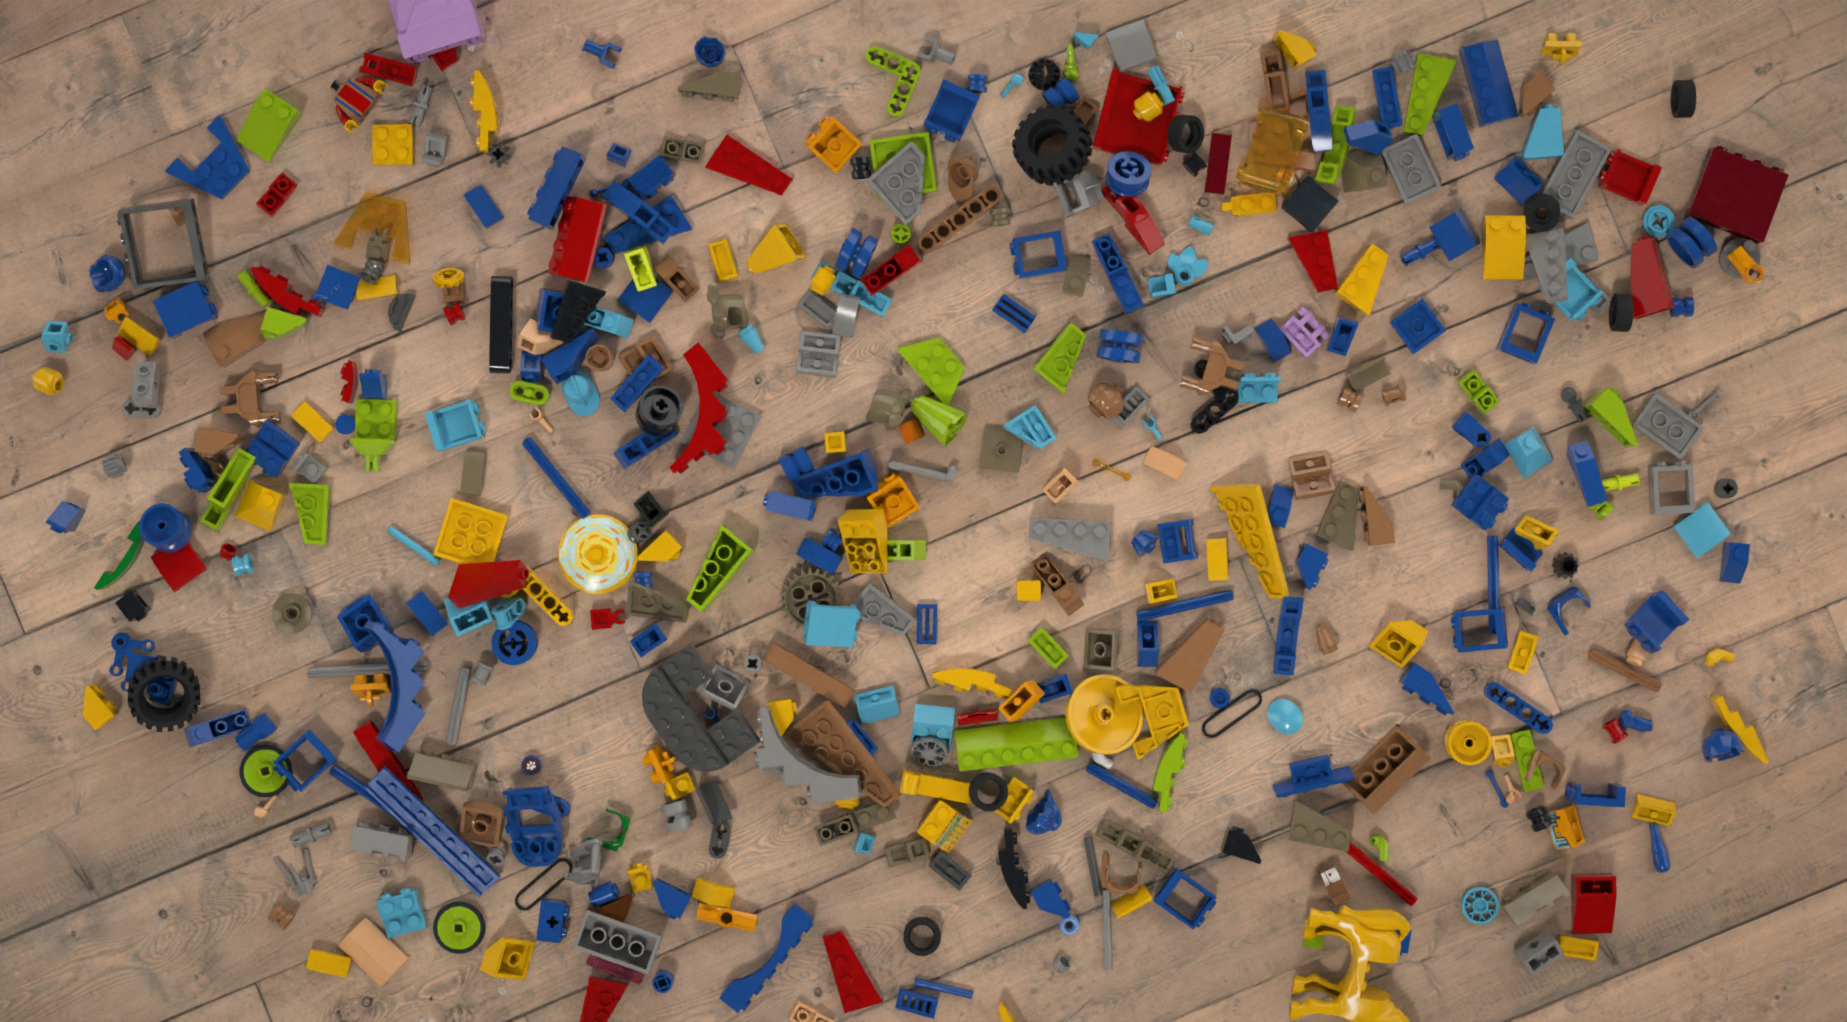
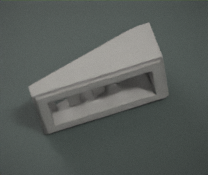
M1134 386L1123 398V407L1130 414L1128 415L1122 409L1119 415L1109 418L1119 429H1122L1150 400L1137 386ZM1133 394L1142 401L1140 404L1132 397ZM1129 400L1136 408L1133 409L1126 401Z

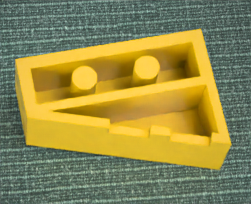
M1369 245L1334 294L1365 317L1370 316L1389 255L1376 245Z

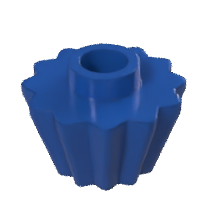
M1141 530L1133 538L1131 544L1139 557L1144 556L1146 553L1149 554L1154 550L1158 536L1146 530Z

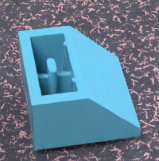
M449 598L444 599L449 620L457 637L496 620L495 615L491 612L492 607L489 600L457 608Z
M915 704L911 746L917 739L932 737L942 741L946 745L948 752H950L955 708Z

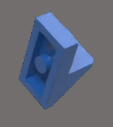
M1339 316L1334 322V329L1327 345V351L1346 356L1359 322Z
M655 623L630 642L639 656L642 657L665 642L667 638L657 623Z
M1060 674L1054 678L1037 683L1045 693L1039 699L1040 704L1073 693L1066 674Z

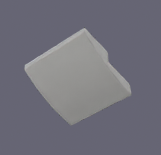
M1143 19L1105 33L1120 73L1157 60Z
M801 331L796 373L836 378L841 336Z

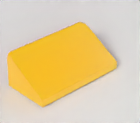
M396 275L379 277L377 284H369L362 280L359 281L356 288L357 301L399 295Z
M125 317L117 333L149 356L153 354L162 341L129 317Z
M1637 794L1631 818L1670 827L1677 812L1676 805L1670 801Z
M1141 885L1138 887L1137 893H1127L1111 902L1110 905L1117 918L1120 919L1152 901L1153 898L1146 886Z

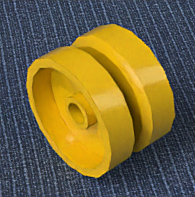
M1465 719L1456 721L1448 727L1444 734L1443 744L1445 751L1449 757L1461 764L1470 766L1479 764L1491 752V735L1484 726L1477 722ZM1469 739V740H1470V744H1467V746H1466L1465 743H1466V741Z

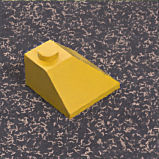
M1282 30L1278 31L1272 38L1294 71L1314 59L1317 55L1315 53L1317 51L1316 47L1311 41L1308 42L1306 38Z
M249 480L234 517L272 532L287 495Z
M1412 620L1389 622L1370 643L1369 647L1403 668L1423 646L1428 631Z
M502 937L485 950L480 970L492 977L525 980L535 941Z

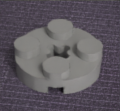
M1737 238L1725 244L1719 253V265L1725 273L1733 278H1742L1740 273L1726 258L1739 246H1742L1753 261L1759 265L1760 252L1752 240ZM1749 270V276L1752 275L1755 271Z

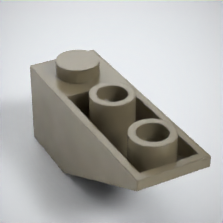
M718 71L679 86L678 91L684 97L693 98L694 95H702V99L714 100V97L722 98V101L733 102L734 99L739 100L741 74Z

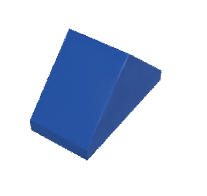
M1272 319L1254 328L1273 363L1291 353L1284 334Z

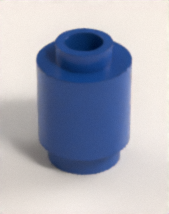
M611 881L594 887L592 891L588 892L589 899L594 907H601L618 899L617 895L620 894L616 883L613 884Z

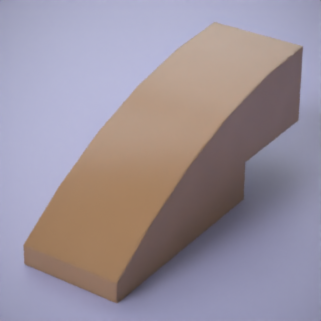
M1280 49L1260 51L1270 114L1288 111L1290 107Z

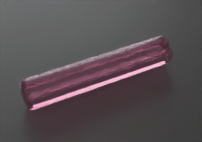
M589 955L586 962L588 966L638 985L642 983L644 978L642 973L594 955Z

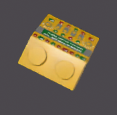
M939 798L917 828V833L935 846L950 853L972 820Z

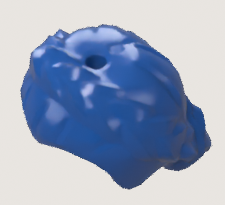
M106 254L90 267L89 275L93 280L92 283L95 289L99 292H110L122 284L125 278V270L122 261L118 257Z

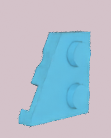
M1036 405L1003 425L1004 429L1038 450L1057 439Z

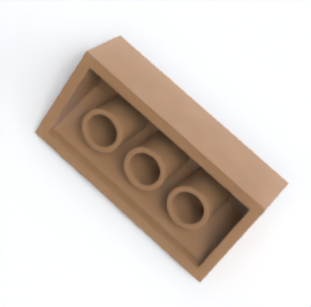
M1396 726L1352 770L1354 780L1342 784L1374 815L1430 758L1418 744Z

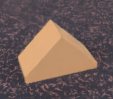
M1153 446L1150 447L1143 462L1144 465L1179 481L1187 465L1183 460Z
M1063 468L1042 491L1056 504L1079 481L1066 468Z

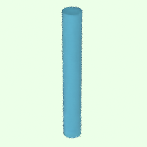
M390 526L387 533L435 566L439 564V558L393 526Z

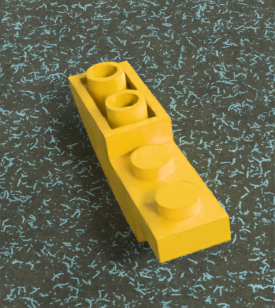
M475 70L474 75L471 76V87H474V95L470 96V107H473L476 113H481V116L478 115L477 118L480 135H477L476 144L482 153H488L491 151V133L499 134L498 111L488 82L479 70Z
M951 668L936 671L932 674V678H935V683L943 686L949 683L954 685V690L963 693L965 690L969 691L972 684H975V689L986 692V689L994 691L993 695L1002 699L1005 696L1009 697L1012 692L1011 688L994 682L996 674L983 670Z

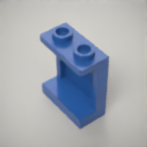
M943 79L939 92L924 121L926 130L935 135L939 132L945 135L944 139L950 142H960L980 96Z
M195 281L153 301L169 338L175 339L181 336L183 332L207 321L218 319L216 313H218L217 308L213 302L210 303L208 298L209 291L205 284Z
M1569 781L1568 786L1566 785L1565 797L1568 798L1569 802L1576 805L1625 808L1626 787L1608 783V795L1582 794V785L1574 781Z

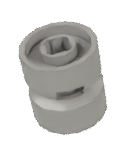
M685 798L661 805L662 814L664 817H667L665 824L668 833L693 826L690 815L686 814L688 806Z

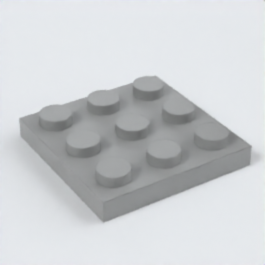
M715 392V396L728 411L726 414L727 418L719 425L716 422L713 424L727 442L724 446L726 450L718 456L715 454L711 456L707 450L704 451V454L734 469L761 416ZM699 407L680 441L686 445H689L695 432Z

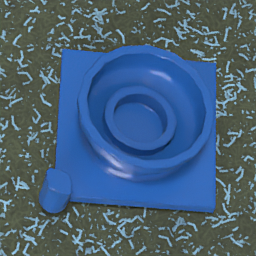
M327 265L318 290L311 298L314 301L320 299L348 310L360 277Z

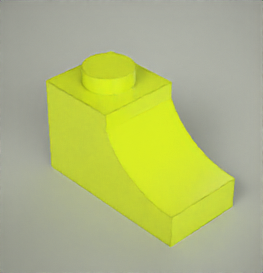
M646 244L627 250L624 256L637 291L657 286Z

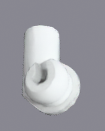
M1092 753L1093 760L1107 769L1111 768L1113 760L1104 755Z

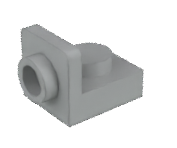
M306 453L304 455L301 454L295 460L294 464L296 466L293 468V470L301 473L314 484L319 481L328 469L313 456Z

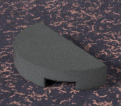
M408 293L400 295L393 299L389 305V321L393 328L399 332L403 329L416 295Z

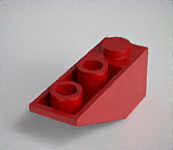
M908 245L860 280L871 296H873L919 265L921 260L912 247Z

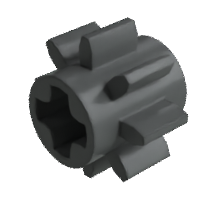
M501 142L498 143L497 147L490 145L491 153H486V155L492 158L489 163L494 164L497 162L498 168L503 163L509 165L507 160L513 157L507 153L510 148L506 146L503 149ZM499 151L504 154V156L500 157V160L495 156V154H499Z

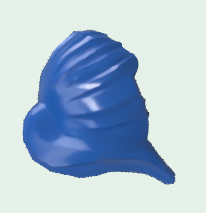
M1049 789L1045 791L1044 797L1036 804L1032 814L1027 816L1026 829L1032 834L1039 835L1048 831H1055L1061 825L1062 817L1060 810L1054 802Z

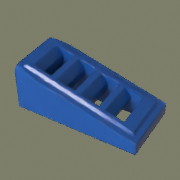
M900 988L895 1008L934 1019L938 997ZM904 994L908 995L906 1006L902 1005ZM912 997H916L914 1007H910ZM920 999L924 1000L922 1009H918ZM929 1001L931 1002L930 1010L926 1011L927 1002Z

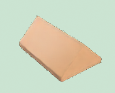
M367 917L338 945L380 987L409 959Z

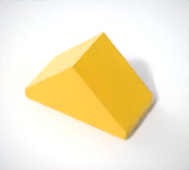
M1174 578L1144 583L1148 604L1178 598Z
M697 877L692 897L708 905L730 908L735 888Z

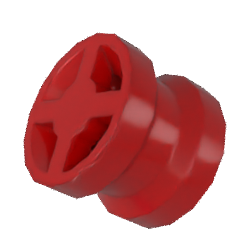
M458 301L453 306L443 307L445 316L451 326L458 320H466L464 311Z

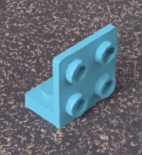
M1248 373L1237 379L1239 381L1237 389L1238 403L1278 402L1277 382L1281 381V377H1276V373H1264L1262 377H1256L1255 373Z

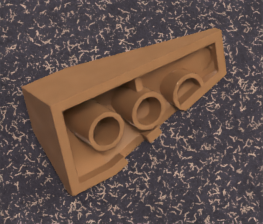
M266 312L219 323L203 334L209 351L220 367L226 368L268 341V339L260 334Z

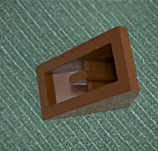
M631 892L619 897L615 901L597 907L595 912L624 923L635 894Z

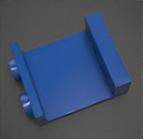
M1661 590L1653 593L1623 625L1627 628L1628 633L1641 643V647L1651 654L1662 649L1660 644L1677 627L1684 625L1689 618Z

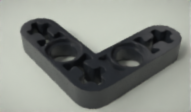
M1200 360L1194 365V372L1199 379L1203 377L1204 372L1199 373L1200 367L1198 365H1205L1207 360ZM1224 387L1210 391L1216 399L1191 420V430L1197 434L1206 432L1238 403L1239 397L1237 392ZM1225 394H1233L1234 397L1232 400L1234 402L1226 403L1224 407H1226L1227 409L1224 411L1223 407L1219 403H1217V401L1220 400V402L1222 403L1224 400H1226ZM1217 406L1219 408L1220 414L1218 417L1210 416V407ZM1205 413L1206 417L1212 422L1209 424L1206 421L1203 424V430L1200 428L1195 429V421H1202L1205 418L1202 414Z

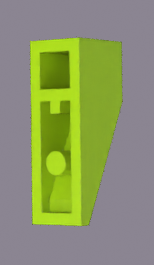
M887 540L888 560H926V540Z

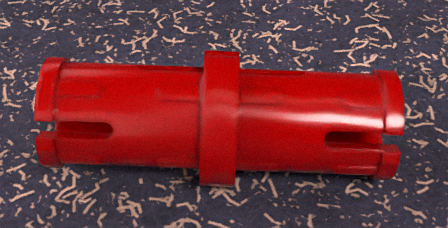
M996 708L983 711L976 709L974 712L957 714L958 727L976 724L977 726L984 722L998 721Z

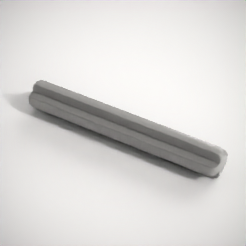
M461 667L459 669L445 740L447 745L454 746L457 743L471 672L469 668Z

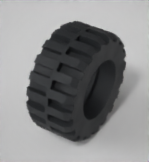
M1047 105L1045 109L1042 107L1036 109V112L1033 114L1030 112L1027 115V119L1019 123V130H1015L1014 137L1016 139L1012 141L1014 157L1024 172L1039 184L1045 183L1052 186L1056 182L1057 185L1064 184L1065 180L1070 181L1074 179L1073 176L1075 174L1079 175L1083 171L1082 167L1087 166L1089 162L1088 156L1092 155L1093 149L1090 146L1093 145L1088 128L1073 110L1061 105H1057L1056 108L1053 105ZM1056 133L1067 134L1066 143L1061 151L1051 157H1038L1039 147L1047 137Z

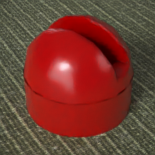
M223 544L220 549V557L227 559L226 561L232 560V557L237 553V548L231 544Z

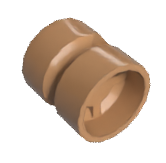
M594 345L587 350L586 362L591 369L604 372L612 367L614 355L609 348L603 345Z

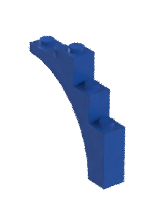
M367 621L363 628L376 640L382 649L391 676L389 711L376 740L389 750L399 752L426 714L420 709L422 705L413 700L425 681L420 678L421 674L412 669L424 650L419 647L420 643L413 638H400L392 632L390 634L385 630L387 627L379 621Z

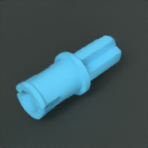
M1159 66L1151 67L1148 73L1155 86L1154 90H1157L1164 106L1175 101L1167 85L1169 82L1165 81Z

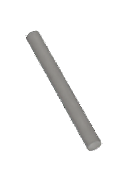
M1102 889L1104 969L1110 970L1112 969L1110 892L1107 889Z

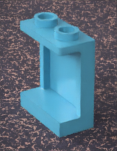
M1572 258L1566 259L1568 301L1553 304L1570 321L1576 319L1579 321L1587 314L1585 310L1590 305L1594 307L1602 300L1600 296L1603 292L1598 290L1579 271ZM1540 284V285L1538 286V288L1543 292L1542 287H1541V284Z
M473 399L424 413L437 452L485 438L486 428L484 422L479 420L478 414H480L478 403H474Z
M807 601L803 641L806 645L853 648V643L857 640V630L855 628L856 622L860 620V611L854 604H850L847 607L817 605L815 601Z

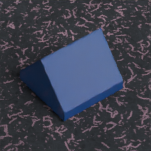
M613 143L607 152V160L626 167L632 151Z

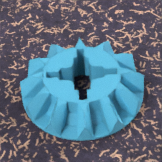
M1662 205L1649 208L1644 213L1642 220L1644 230L1651 236H1666L1674 228V214L1669 208ZM1656 216L1657 218L1665 217L1661 222V227L1659 225L1652 226Z

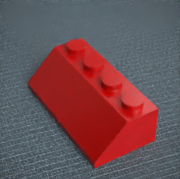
M566 196V200L563 203L562 217L558 223L557 237L553 244L552 258L548 265V274L570 280L589 282L607 204Z

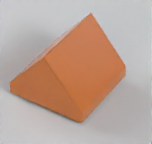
M917 419L898 426L905 444L924 437Z

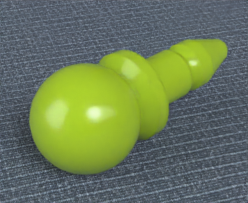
M1071 43L1067 48V63L1064 64L1066 69L1063 76L1069 82H1075L1079 78V71L1077 69L1078 64L1074 63L1075 51Z

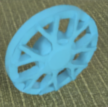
M1474 887L1463 896L1461 909L1464 916L1470 922L1480 925L1487 924L1496 917L1499 911V901L1497 896L1488 888ZM1481 890V897L1476 898L1475 891ZM1489 892L1492 897L1486 901L1484 896ZM1468 896L1474 899L1472 903L1466 901ZM1488 903H1495V910L1488 909ZM1472 906L1473 911L1466 913L1465 908ZM1486 911L1491 916L1488 919H1485L1483 916V913H1485ZM1475 912L1480 914L1478 921L1473 920Z

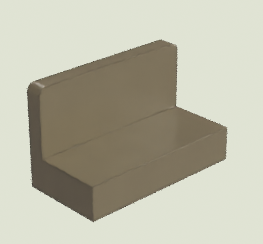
M1384 355L1345 374L1354 392L1391 374L1384 362V359H1386Z

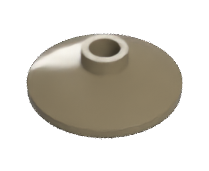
M290 593L281 596L272 608V619L275 625L286 633H298L304 630L312 618L310 603L299 594ZM292 609L296 610L297 615L295 617L291 616L290 614Z

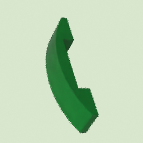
M140 521L136 523L127 538L133 544L115 571H105L94 589L103 590L113 585L131 569L144 544L139 531Z

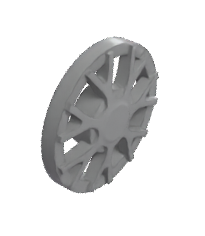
M923 737L917 739L912 744L910 754L912 759L921 766L928 768L938 767L947 760L948 749L942 741L936 738ZM942 748L943 751L937 752V749Z

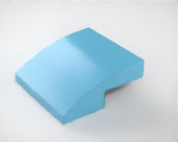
M1708 501L1696 508L1695 513H1690L1673 525L1696 558L1715 547L1731 534Z

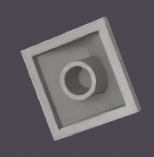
M715 664L712 669L714 676L704 683L699 693L735 711L751 682Z

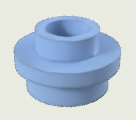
M1070 915L1068 918L1063 917L1059 923L1060 930L1066 935L1075 934L1079 929L1078 919L1073 915ZM1068 921L1073 923L1071 928L1065 926Z

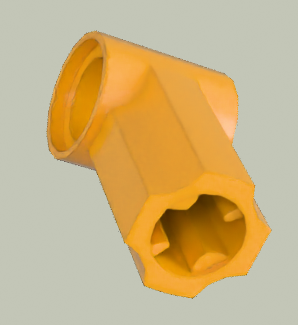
M1739 246L1726 257L1740 273L1743 282L1746 284H1755L1764 277L1763 268L1753 261L1742 246ZM1749 270L1756 272V279L1750 278Z

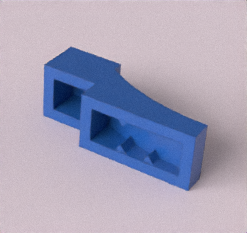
M675 429L664 436H652L644 432L617 449L613 454L625 470L675 438L678 434Z

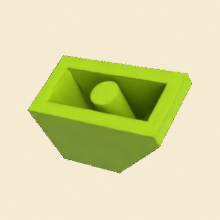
M267 307L260 334L268 340L281 339L303 328L307 318Z

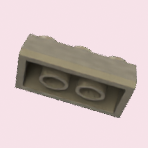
M422 749L421 752L415 753L407 779L467 791L472 788L477 764H473L471 759L461 758L460 760H455L452 755L442 753L441 756L433 755L431 750Z

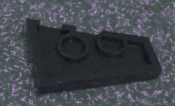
M567 280L550 338L571 344L590 313L596 308L599 300L606 294V291Z

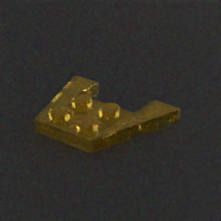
M366 191L354 209L352 216L343 226L341 233L334 240L333 245L352 250L357 230L372 233L373 228L378 226V233L383 234L385 228H388L387 238L396 240L391 260L410 265L406 202Z

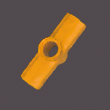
M702 902L699 903L696 920L755 932L758 919L757 914L734 910L731 907L708 905ZM723 913H730L732 920L730 922L724 921L722 919Z

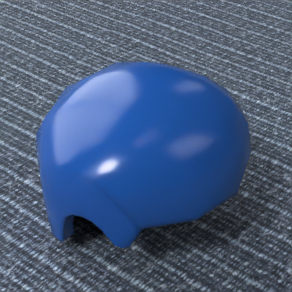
M703 36L696 41L694 47L696 59L703 66L716 67L724 61L725 48L716 37L708 38Z

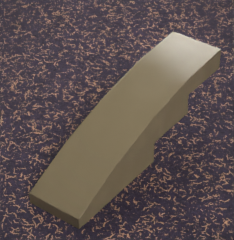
M1105 817L1095 833L1097 837L1166 875L1176 860V857Z

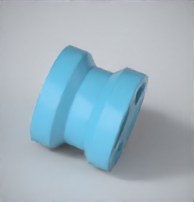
M245 554L243 557H232V566L236 576H241L242 573L246 572L248 574L253 573L254 567L250 554Z

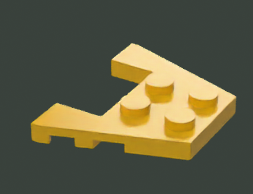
M1115 686L1120 704L1140 698L1151 736L1135 740L1132 743L1137 760L1143 758L1146 753L1154 750L1163 741L1170 739L1189 725L1177 686Z

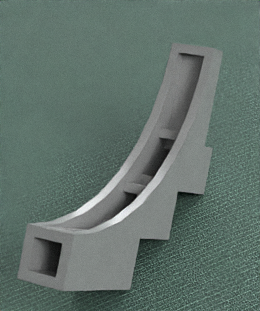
M770 705L759 708L757 720L762 726V731H760L759 735L760 742L764 743V746H759L757 752H754L755 763L759 764V769L783 766L780 773L781 780L785 781V786L809 783V786H807V796L811 798L812 803L860 798L862 793L859 775L829 773L813 767L802 760L788 747L781 737L773 720Z

